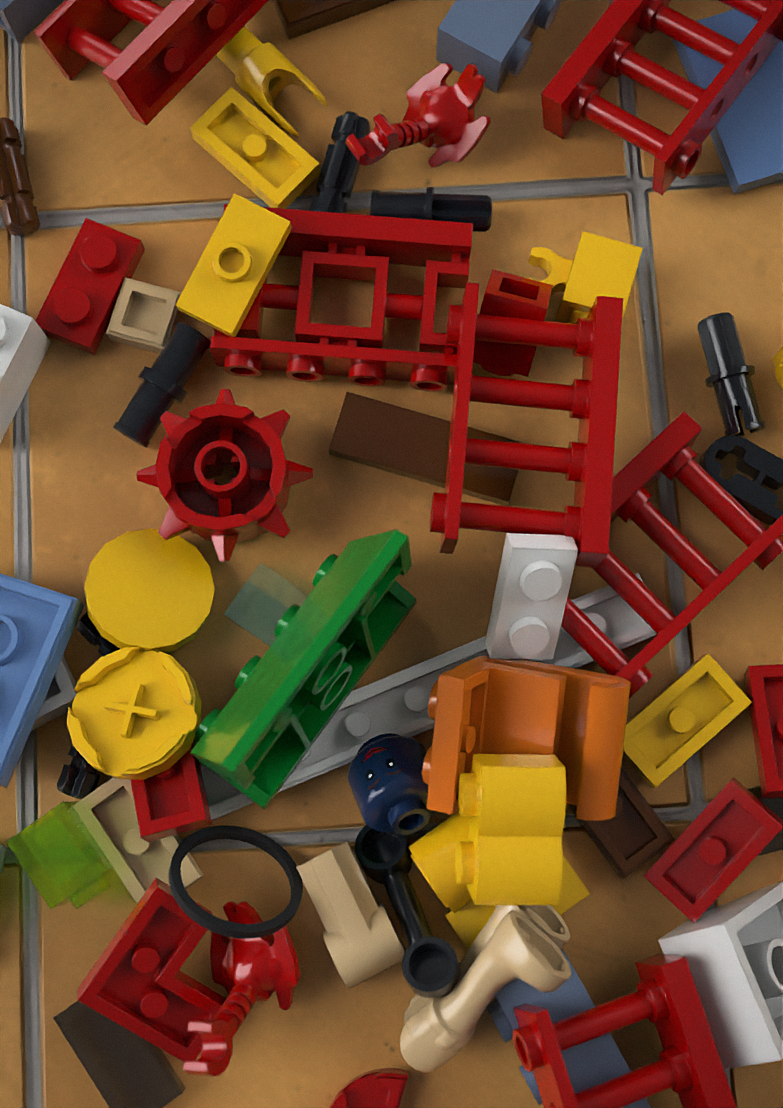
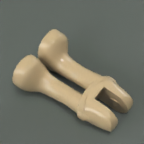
M496 905L492 916L461 961V974L454 988L447 994L437 998H424L416 994L410 1000V1005L404 1013L405 1025L400 1036L401 1053L410 1066L419 1071L430 1072L452 1059L472 1038L476 1022L490 1000L505 985L516 978L523 980L541 992H554L570 978L572 974L570 965L560 950L571 937L570 932L562 917L551 905Z

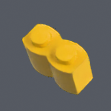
M473 754L471 773H461L458 785L460 815L470 816L468 841H458L456 846L455 863L458 884H467V889L474 905H559L563 870L562 833L566 808L565 766L555 755Z

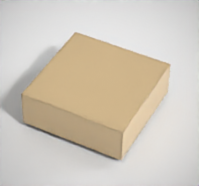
M124 277L106 332L108 338L114 342L160 354L176 330L177 323L180 321L182 312L175 305L181 292Z

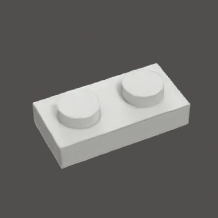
M506 533L485 639L490 659H553L578 554V548L573 537L565 535Z

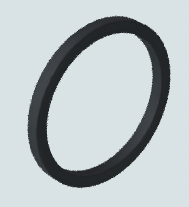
M222 825L196 831L179 844L170 863L169 885L174 899L180 908L197 924L227 937L251 939L264 937L279 931L294 917L303 893L302 878L296 868L295 861L288 852L271 838L244 827ZM232 839L252 844L270 854L284 869L291 887L290 903L279 915L264 922L240 924L225 921L206 912L189 896L181 878V862L194 847L211 840Z

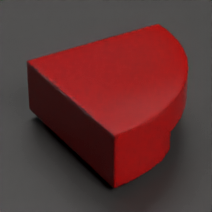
M382 1068L365 1072L349 1081L334 1097L329 1108H399L408 1079V1071Z

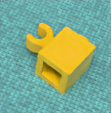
M582 231L573 260L563 258L545 247H533L528 264L541 267L547 272L548 277L540 282L553 285L551 295L559 291L563 292L555 321L576 324L578 318H587L597 296L623 298V319L643 248Z

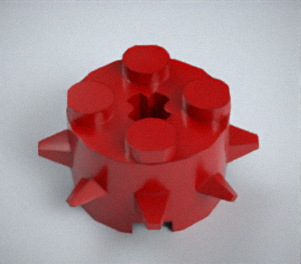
M221 389L215 404L194 408L188 412V418H183L166 411L160 417V420L167 432L168 438L165 435L160 442L156 464L141 469L136 474L137 481L158 487L160 493L169 504L168 511L158 533L165 540L191 531L204 540L213 541L219 561L221 562L230 561L236 543L253 540L259 535L268 532L285 538L291 531L282 512L287 507L290 488L292 485L313 478V468L289 461L286 458L281 438L291 418L290 415L283 409L263 418H258L252 410L235 404L230 389ZM232 465L238 476L231 478L230 482L226 485H218L212 477L222 476L223 466Z

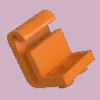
M489 655L475 657L439 674L438 680L431 689L428 702L429 717L435 720L433 743L425 755L422 768L423 782L429 785L427 809L451 815L459 810V777L461 773H471L473 754L555 755L565 766L566 803L577 805L576 819L604 821L613 818L616 815L630 681L618 676L524 659H490Z

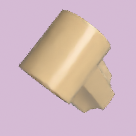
M348 841L296 867L326 929L323 932L325 943L347 988H351L402 962L406 952L404 944L383 903H377L367 882L368 879Z

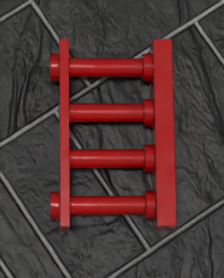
M65 0L33 33L62 74L71 81L90 61L103 67L105 70L102 74L130 115L147 126L269 0H173L166 8L151 0ZM132 19L146 26L124 50L109 43Z
M614 0L542 91L543 128L563 139L577 121L584 122L586 119H589L655 156L652 190L663 196L676 177L685 179L690 174L701 155V144L780 40L783 41V0H718L758 21L741 44L669 8L671 0ZM657 30L724 65V67L705 90L634 52L635 46L646 32L652 34ZM623 74L689 110V112L675 131L669 135L600 97V91L612 76L618 78Z
M466 282L461 306L450 305L448 312L446 344L457 345L447 472L445 493L433 492L429 532L441 533L440 553L453 554L459 538V528L514 534L565 535L573 537L578 548L575 566L596 568L609 553L623 298L597 296L587 318H578L576 324L477 314L479 283ZM475 340L573 350L574 357H583L582 380L574 379L572 385L472 375ZM470 401L569 411L570 418L579 419L578 442L570 441L568 448L467 438ZM464 465L565 474L566 481L575 482L574 506L566 505L564 511L461 502Z
M685 411L613 477L610 524L618 516L625 523L632 520L703 591L676 616L609 550L606 558L596 568L592 569L657 635L630 660L568 597L561 627L608 675L618 676L630 681L629 699L654 676L645 665L752 562L761 570L765 569L783 551V514L766 529L694 460L698 454L692 449V446L703 428ZM663 474L670 481L677 478L748 547L723 572L706 558L649 502L653 496L647 489Z
M656 954L634 962L641 981L637 983L635 992L554 1023L551 1021L547 1008L527 1003L513 1008L519 1026L512 1033L514 1046L527 1072L533 1071L544 1108H623L670 1088L675 1093H678L682 1108H737L685 956ZM645 1019L655 1024L663 1051L659 1053L658 1061L574 1093L561 1053L562 1051Z

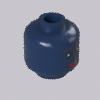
M393 733L373 737L361 746L349 766L348 782L360 813L367 826L376 831L398 835L412 834L421 830L435 812L427 809L429 785L424 783L422 779L423 762L427 750L416 739Z

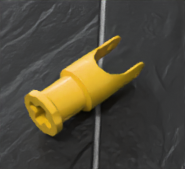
M245 26L212 58L220 59L236 75V85L279 127L297 138L300 135L274 108V100L278 93L288 85H299L311 93L324 107L328 106L323 94L313 82L273 44L269 42L262 43Z

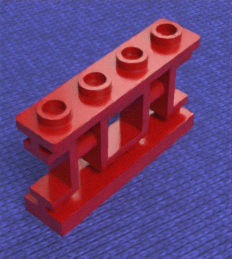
M224 204V211L228 204ZM263 207L291 222L292 230L278 255L302 257L299 286L266 283V277L236 337H230L214 328L215 333L214 336H211L210 351L217 366L224 367V371L229 374L241 377H256L261 375L262 370L286 372L287 377L303 382H317L323 379V375L348 377L350 383L366 387L382 386L385 384V380L410 382V386L417 390L438 392L446 390L448 385H454L457 345L446 344V333L433 332L437 286L465 289L469 278L473 223ZM389 264L426 267L424 296L387 293ZM316 277L375 281L371 328L311 323ZM264 308L297 311L294 333L296 342L261 339ZM385 318L421 320L419 352L383 349Z

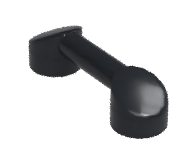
M365 825L358 833L355 841L356 855L368 876L377 883L384 884L409 946L402 960L404 977L413 992L421 997L437 998L451 991L459 981L461 974L460 963L451 945L441 938L434 937L408 876L412 867V858L410 856L412 852L408 848L410 844L406 835L379 832Z

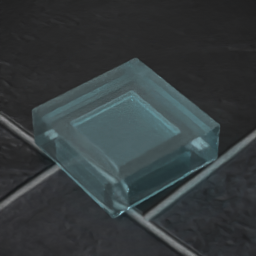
M260 562L224 612V615L270 647L277 638L274 636V631L283 614L294 604L301 607L309 595Z

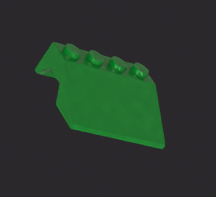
M396 529L352 540L339 556L336 554L328 556L314 576L312 584L315 588L301 607L297 604L292 605L279 620L274 631V636L277 638L262 658L258 655L252 657L242 668L235 681L234 686L238 690L223 710L219 708L213 709L199 725L194 738L197 744L191 753L203 766L264 810L417 603L416 598L396 581L399 574L404 576L412 566L408 536Z

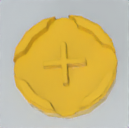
M153 528L127 531L105 543L90 562L84 585L88 617L100 635L118 648L141 647L146 651L173 652L193 640L207 622L215 591L211 569L197 547L179 535L165 540L158 533L159 530Z
M124 647L99 658L81 675L74 688L77 694L73 700L72 709L68 707L67 726L74 748L96 770L119 780L147 779L170 769L189 751L200 725L202 701L194 679L171 655L159 650L156 652L154 650L146 651L141 647Z

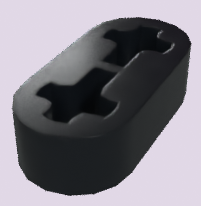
M724 436L715 440L701 455L699 465L753 517L768 525H772L783 514V511L775 507L777 495L761 486L763 484L773 490L783 486V460L738 436ZM729 453L734 454L739 458L736 468L751 477L752 480L737 473L729 480L724 479L719 475L722 465L715 458L722 460Z

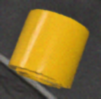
M459 810L408 847L412 852V855H410L429 885L445 907H450L454 913L472 901L467 884H458L456 878L457 842L468 841L470 816H461Z

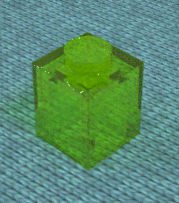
M78 801L61 802L6 841L50 909L71 901L77 910L110 887L104 876L113 871L114 868L72 807Z

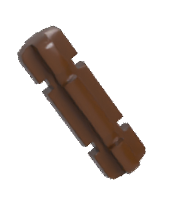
M2 117L0 118V200L2 201L0 208L4 226L8 229L9 233L14 236H22L36 232L40 227L37 208L33 205L32 201L34 195L25 157L21 154L20 150L22 145L18 129L12 119Z

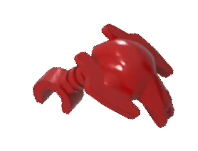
M449 63L439 65L421 77L407 91L406 97L409 106L402 122L390 124L383 114H378L373 118L375 127L367 136L357 139L353 133L349 135L345 143L360 165H371L381 160L391 150L411 146L415 143H421L428 148L438 149L429 158V165L432 168L439 167L448 161L454 163L463 161L477 146L491 122L489 116H481L475 120L474 108L482 95L486 82L485 77L478 74L477 66L475 64H468L453 86H448L446 79L451 74L453 67Z
M228 901L223 906L229 922L240 924L263 922L259 913L248 902L242 901L236 904L235 902ZM286 926L275 932L274 935L270 934L251 939H230L227 936L211 931L210 963L212 979L215 983L224 986L229 995L213 1019H193L189 1022L188 1031L201 1035L203 1049L199 1059L196 1061H184L183 1070L188 1075L218 1077L225 1072L232 1057V1037L244 1022L255 1002L262 1003L267 1001L276 991L278 1004L282 1010H288L292 1005L294 987L301 979V972L297 953Z

